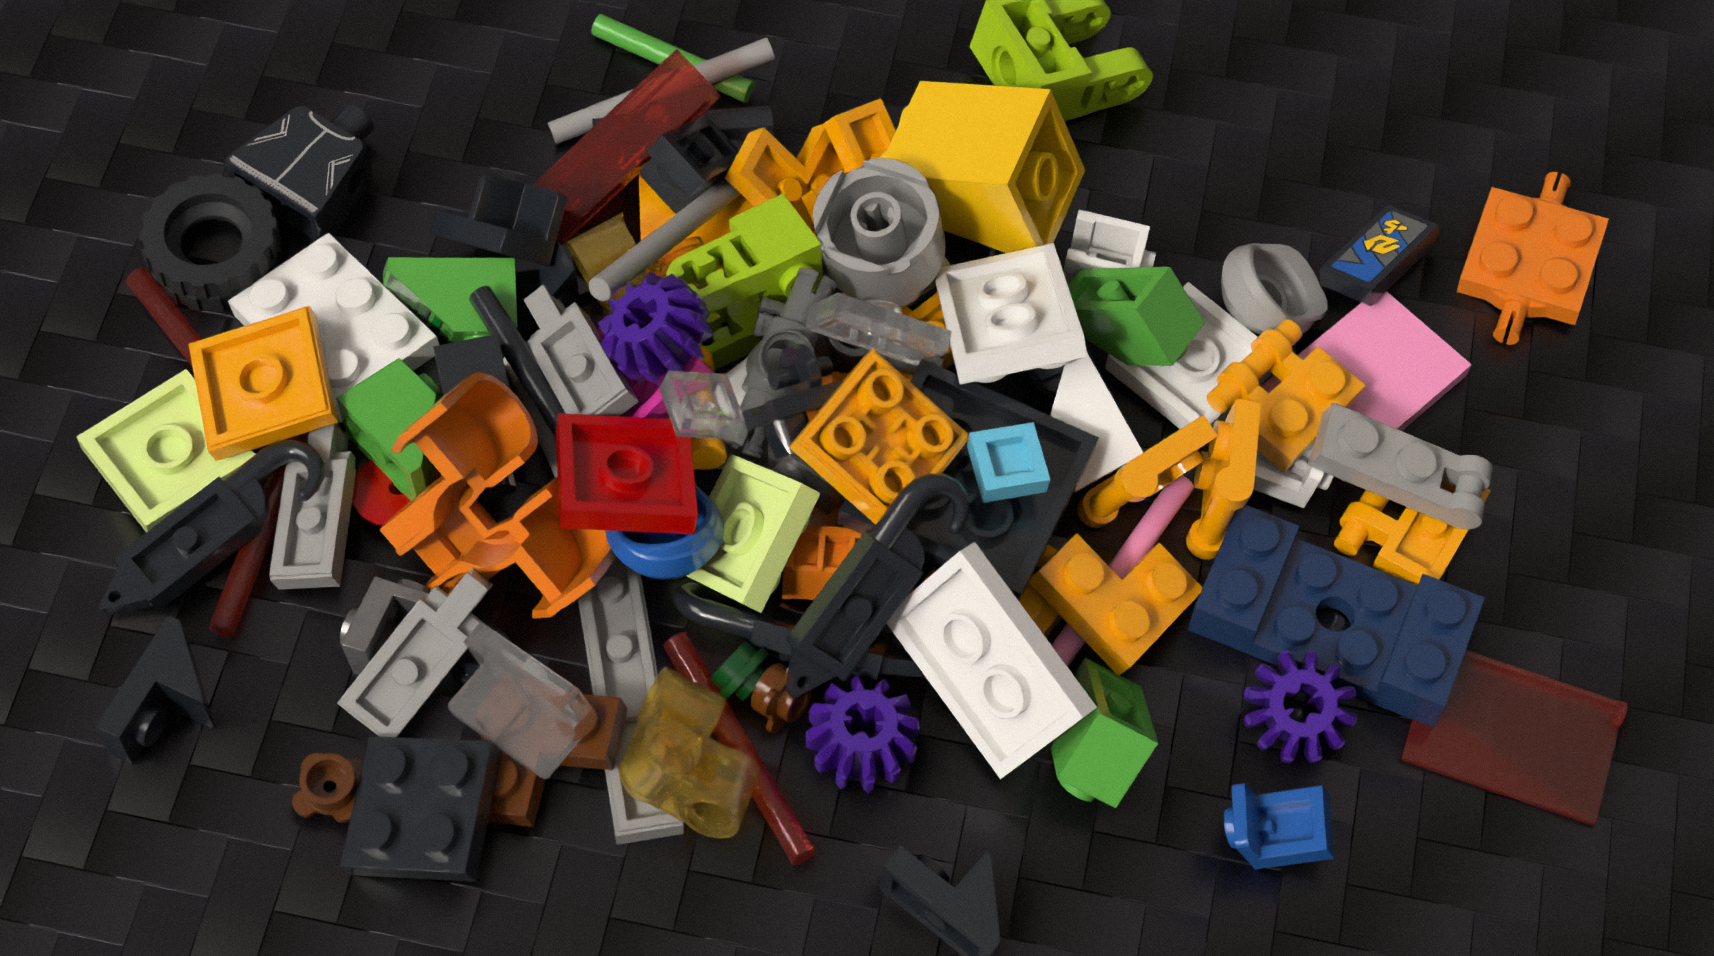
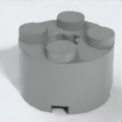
M887 158L862 161V167L853 169L845 174L841 170L833 175L825 183L817 196L813 209V222L816 237L822 244V260L828 277L834 280L837 284L836 287L847 296L868 304L909 305L934 280L944 260L946 244L938 201L929 187L928 181L914 167L901 161Z

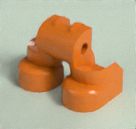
M476 372L465 378L439 399L425 414L407 426L390 450L400 454L409 444L414 442L442 475L401 508L380 529L383 535L395 547V552L398 556H402L413 548L435 575L425 585L430 591L437 585L449 595L464 575L472 568L489 580L503 568L516 562L543 594L540 602L532 611V619L552 617L596 586L617 557L607 542L605 530L560 528L558 476L529 497L514 516L499 523H496L478 502L477 498L486 487L498 484L524 464L535 452L538 445L536 427L523 403L503 382L490 374Z

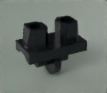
M804 344L786 347L781 353L780 368L768 373L770 387L773 390L786 388L790 395L765 402V405L742 411L747 431L763 426L775 459L796 454L789 446L809 423L807 413L819 411L844 381L841 380L821 386L822 377L833 373L832 361L828 356L816 358L811 349Z

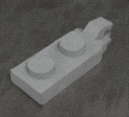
M544 285L524 299L540 328L530 336V340L526 343L566 414L620 416L639 402L623 373L618 369V366L606 356L605 350L600 345L603 339L592 320L575 302L566 308L562 301L554 298Z
M338 423L309 432L307 443L320 453L325 464L324 480L319 490L308 501H301L298 497L299 491L307 481V468L300 462L286 463L269 573L270 581L279 590L340 587L356 469L355 455L348 451L349 435L341 429Z
M472 568L464 575L449 595L436 585L427 597L423 596L418 600L337 704L379 737L397 738L477 638L474 635L484 622L471 612L493 584Z

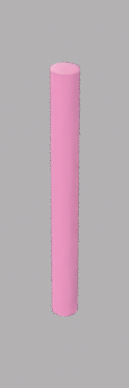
M1182 475L1162 489L1108 565L1121 579L1153 548L1193 491L1194 485L1187 477ZM1067 623L1053 642L1052 647L1068 667L1085 644V641Z

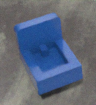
M1247 783L1232 785L1233 807L1226 808L1224 812L1226 837L1231 848H1236L1254 869L1334 859L1330 795L1322 785L1256 795Z

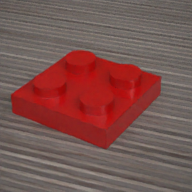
M558 413L556 453L560 528L678 534L695 533L698 510L689 420Z

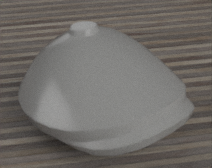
M1246 244L1232 250L1224 261L1221 276L1224 304L1229 314L1252 333L1260 335L1264 330L1275 329L1282 321L1289 319L1300 327L1303 334L1310 329L1316 320H1320L1326 315L1328 305L1322 287L1309 263L1300 252L1292 247L1281 244Z

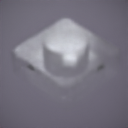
M683 371L667 372L659 389L677 437L737 439L745 419L727 374Z

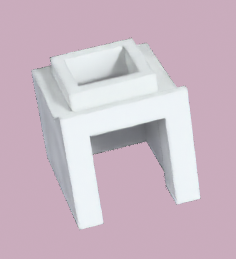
M1079 210L1071 248L1068 249L1063 270L1067 285L1080 269L1153 267L1156 252L1145 250L1150 226Z

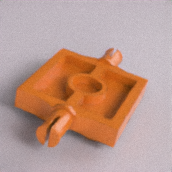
M1550 172L1545 176V182L1539 198H1531L1491 187L1459 280L1457 292L1486 300L1502 310L1493 332L1494 338L1500 343L1503 342L1509 324L1512 326L1506 344L1514 345L1518 343L1526 317H1547L1576 325L1609 219L1564 206L1563 202L1567 189L1570 186V179L1563 173L1561 174L1556 191H1553L1558 172Z

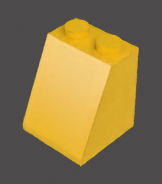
M920 81L909 105L902 111L900 124L887 150L880 157L901 161L921 172L938 201L944 231L1004 253L1054 243L1085 172L1083 163L1051 89Z

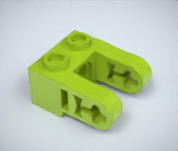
M986 0L970 44L971 50L994 86L1051 89L1064 121L1132 101L1148 88L1153 79L1152 71L1135 48L1127 47L1082 58L1076 47H1069L1068 44L1092 37L1107 24L1111 11L1104 0Z
M784 194L730 218V233L679 256L667 269L666 276L673 274L685 282L694 280L700 286L707 284L705 288L699 290L693 284L688 285L705 301L706 308L710 312L706 321L709 323L713 336L705 340V342L712 341V344L705 346V348L709 349L713 355L715 370L749 355L754 346L763 339V336H753L762 296L786 303L796 281L797 272L802 267L819 272L811 292H813L816 283L819 280L821 281L823 277L822 244ZM717 266H723V269L717 270ZM728 322L729 328L728 326L722 328V323Z

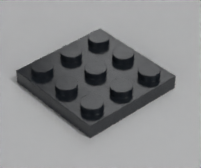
M922 359L910 382L968 434L1034 422L1050 476L1047 492L983 503L966 442L942 472V474L958 480L967 491L970 509L968 520L959 534H952L949 531V525L953 517V505L945 496H934L927 500L907 527L918 538L924 549V563L937 569L942 567L960 550L975 542L1020 602L1095 451L1099 437L975 382L960 385L957 374ZM845 499L839 510L837 523L860 534H863L864 531L870 533L875 524L850 501Z

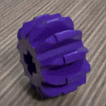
M650 271L645 276L641 286L627 281L626 294L621 299L608 300L613 313L598 323L605 336L600 345L605 350L606 356L629 379L636 380L639 384L648 380L662 386L670 372L685 377V364L691 358H704L699 344L713 336L709 323L706 321L710 312L706 308L705 301L684 280L675 277L673 274L663 278Z
M1290 651L1281 652L1277 657L1280 674L1264 663L1255 670L1257 679L1266 689L1254 686L1247 687L1243 692L1244 700L1263 707L1261 710L1247 714L1243 718L1244 725L1247 728H1254L1266 724L1269 730L1260 737L1257 746L1264 751L1273 745L1277 738L1284 741L1280 757L1281 761L1285 763H1291L1294 760L1299 743L1302 745L1307 760L1310 763L1318 762L1322 759V748L1319 739L1329 748L1338 750L1345 744V740L1333 725L1352 727L1356 724V714L1337 707V704L1346 703L1356 696L1355 688L1353 686H1345L1334 690L1330 683L1340 676L1342 667L1334 663L1320 675L1316 672L1319 656L1315 651H1308L1306 653L1300 670H1298L1295 659ZM1297 692H1302L1310 698L1305 703L1306 706L1311 704L1315 706V713L1307 715L1301 723L1289 717L1294 711L1293 708L1285 710L1283 706L1284 701H1290Z
M858 674L851 679L849 693L831 683L825 693L826 704L814 703L810 708L809 721L813 724V727L806 731V747L809 750L818 752L814 763L818 773L837 769L835 783L839 786L840 790L850 783L852 777L861 778V786L869 793L874 789L875 776L877 774L894 784L900 778L901 768L899 764L911 765L915 760L917 747L912 740L919 736L920 723L917 718L907 716L910 710V700L907 698V694L887 699L889 684L885 678L875 685L873 691L864 689V682ZM856 730L858 733L852 736L851 731ZM871 732H873V733H874V737L869 738V737H868V734H870Z

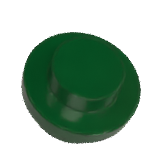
M745 640L710 677V680L721 690L717 696L725 702L734 693L744 701L754 690L762 674L767 670L761 662L769 653L763 647L757 651Z

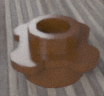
M781 663L771 665L762 674L751 698V707L768 718L766 730L772 734L778 733L784 727L786 721L793 723L799 719L811 698V690L796 698H792L786 692L788 668Z
M313 753L307 756L301 763L302 771L299 778L301 790L295 793L292 798V805L296 813L302 817H311L316 813L332 815L340 823L349 822L363 761L358 758L347 760L343 756L334 753ZM327 783H335L337 787L333 792L328 793L324 791Z

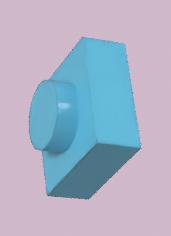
M1034 422L971 432L969 434L967 449L983 503L1047 492L1050 476Z

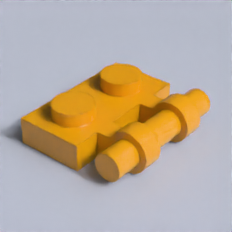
M1289 319L1282 321L1275 329L1264 330L1252 342V352L1241 362L1230 363L1217 376L1218 385L1207 394L1209 405L1220 413H1225L1233 405L1236 398L1261 403L1257 450L1284 473L1315 442L1322 413L1333 402L1349 408L1359 398L1366 386L1319 346L1304 360L1292 352V346L1302 337V331L1294 321ZM1267 371H1270L1282 381L1270 393L1264 390L1258 383V379Z
M1441 481V489L1455 493V486ZM1486 489L1481 492L1480 498L1484 502L1489 496L1491 490ZM1368 490L1364 491L1358 502H1352L1348 505L1340 518L1342 529L1334 541L1335 547L1343 554L1355 556L1364 541L1372 540L1383 546L1376 557L1373 567L1418 585L1422 574L1438 580L1441 579L1469 529L1451 526L1408 507L1405 508L1397 521L1382 513L1389 499Z

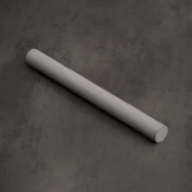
M766 37L550 121L548 126L557 145L593 131L592 119L621 117L637 114L775 60V56Z
M725 177L593 277L589 282L591 294L600 301L608 300L627 284V281L631 282L738 198L741 193Z

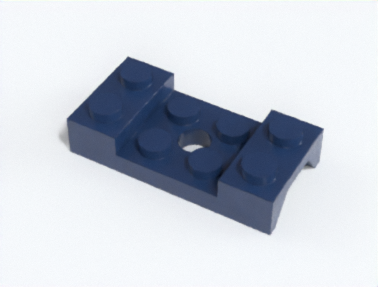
M1247 505L1236 510L1194 607L1188 631L1278 666V655L1281 652L1290 651L1295 659L1298 670L1301 669L1302 660L1308 651H1315L1319 656L1316 672L1320 675L1334 663L1342 667L1340 676L1330 683L1334 689L1353 686L1356 691L1355 697L1434 728L1447 703L1485 597L1422 574L1418 585L1297 539L1296 535L1300 527L1299 525ZM1325 608L1337 609L1346 615L1350 627L1338 632L1328 630L1319 623L1316 613Z

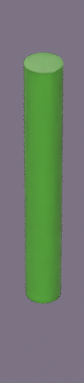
M603 14L597 16L592 26L593 36L674 72H679L707 61ZM736 74L708 85V87L747 103L753 94L755 82Z

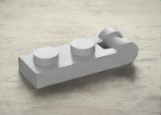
M1334 402L1322 413L1309 466L1460 529H1475L1481 525L1485 510V502L1480 498L1481 492L1490 486L1493 472L1492 464L1483 457L1476 455L1459 456ZM1441 481L1455 486V493L1441 489Z

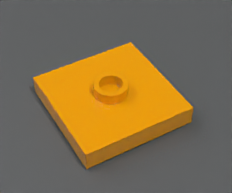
M310 306L189 344L207 449L215 461L338 423L317 316Z

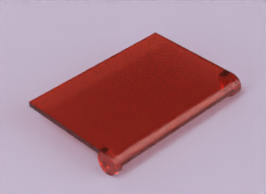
M1466 650L1445 708L1435 727L1433 728L1413 719L1401 760L1594 826L1597 821L1618 729L1625 718L1628 703L1618 699L1614 700Z

